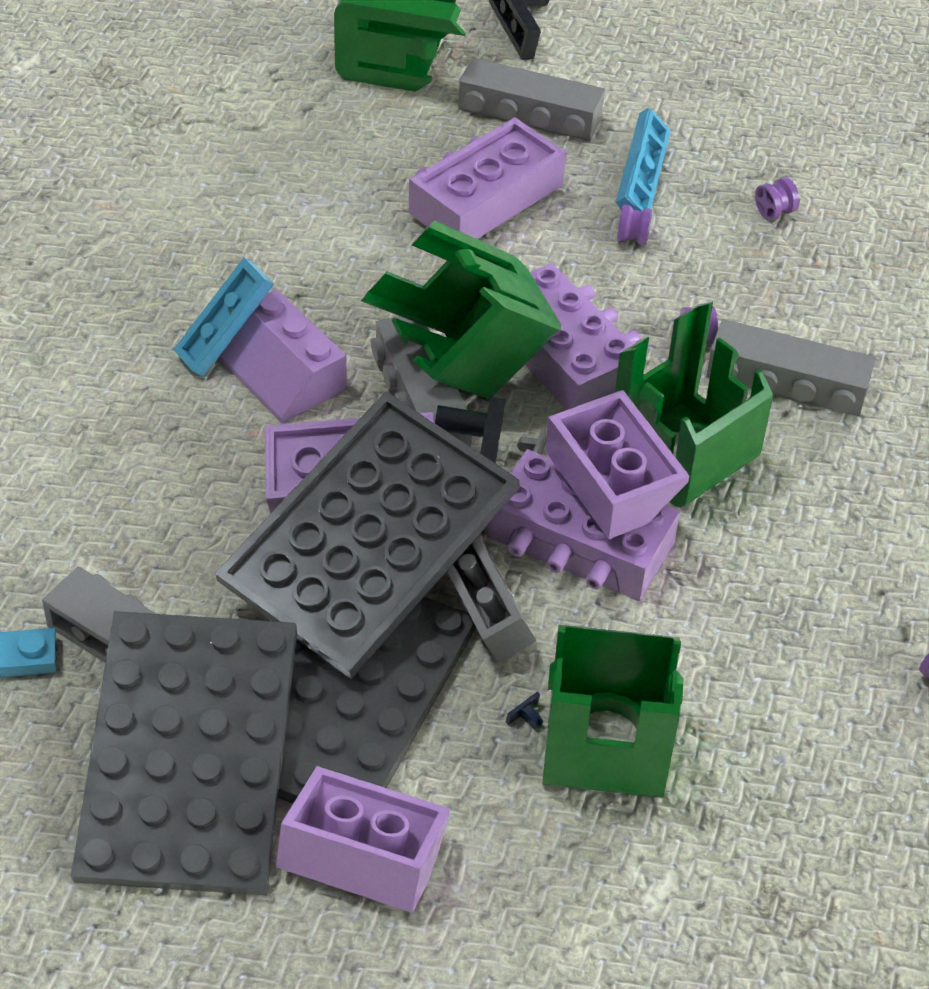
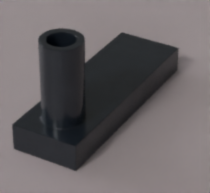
M489 0L491 7L521 59H534L541 30L527 6H547L549 0Z
M490 396L487 413L438 405L435 424L447 432L483 437L480 454L496 464L506 399Z

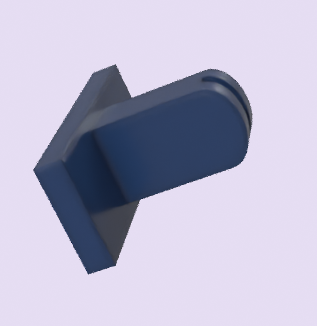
M537 691L510 711L505 721L507 725L521 716L533 729L541 726L543 719L532 708L538 704L541 694Z

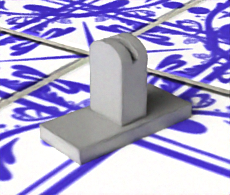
M546 428L541 429L538 439L520 437L517 444L520 451L528 449L542 454L547 438Z

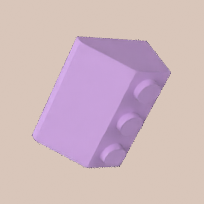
M278 289L267 293L218 357L281 423L347 389L346 355Z
M623 390L548 417L545 452L608 539L647 525L689 482L690 476Z
M316 766L281 823L276 868L413 913L428 884L451 809Z

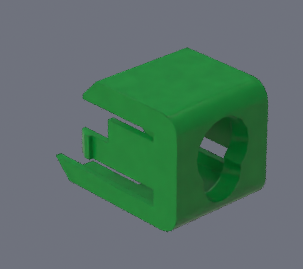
M339 0L334 11V50L337 73L350 81L417 92L432 81V76L427 74L433 59L436 58V52L441 39L448 34L466 35V32L456 23L461 8L456 4V0Z
M434 220L413 242L412 246L447 261L423 286L386 271L361 301L445 333L446 337L395 317L392 319V323L403 343L407 344L411 341L424 347L430 360L416 356L413 361L433 380L489 399L561 329V323L531 273L519 259L503 250Z
M713 302L699 304L674 319L668 360L644 374L649 337L641 339L620 352L615 393L621 390L626 393L672 454L676 440L674 432L679 433L675 458L690 477L689 482L669 502L680 508L760 455L773 399V393L763 372L759 369L754 375L750 398L746 400L749 388L732 375L735 360L738 359L739 354L736 349L720 337L716 339L706 399L698 394Z
M558 625L555 661L550 664L547 690H551L542 785L664 797L683 701L684 678L676 671L681 648L680 637ZM598 711H610L621 714L635 726V741L626 742L587 737L590 714Z

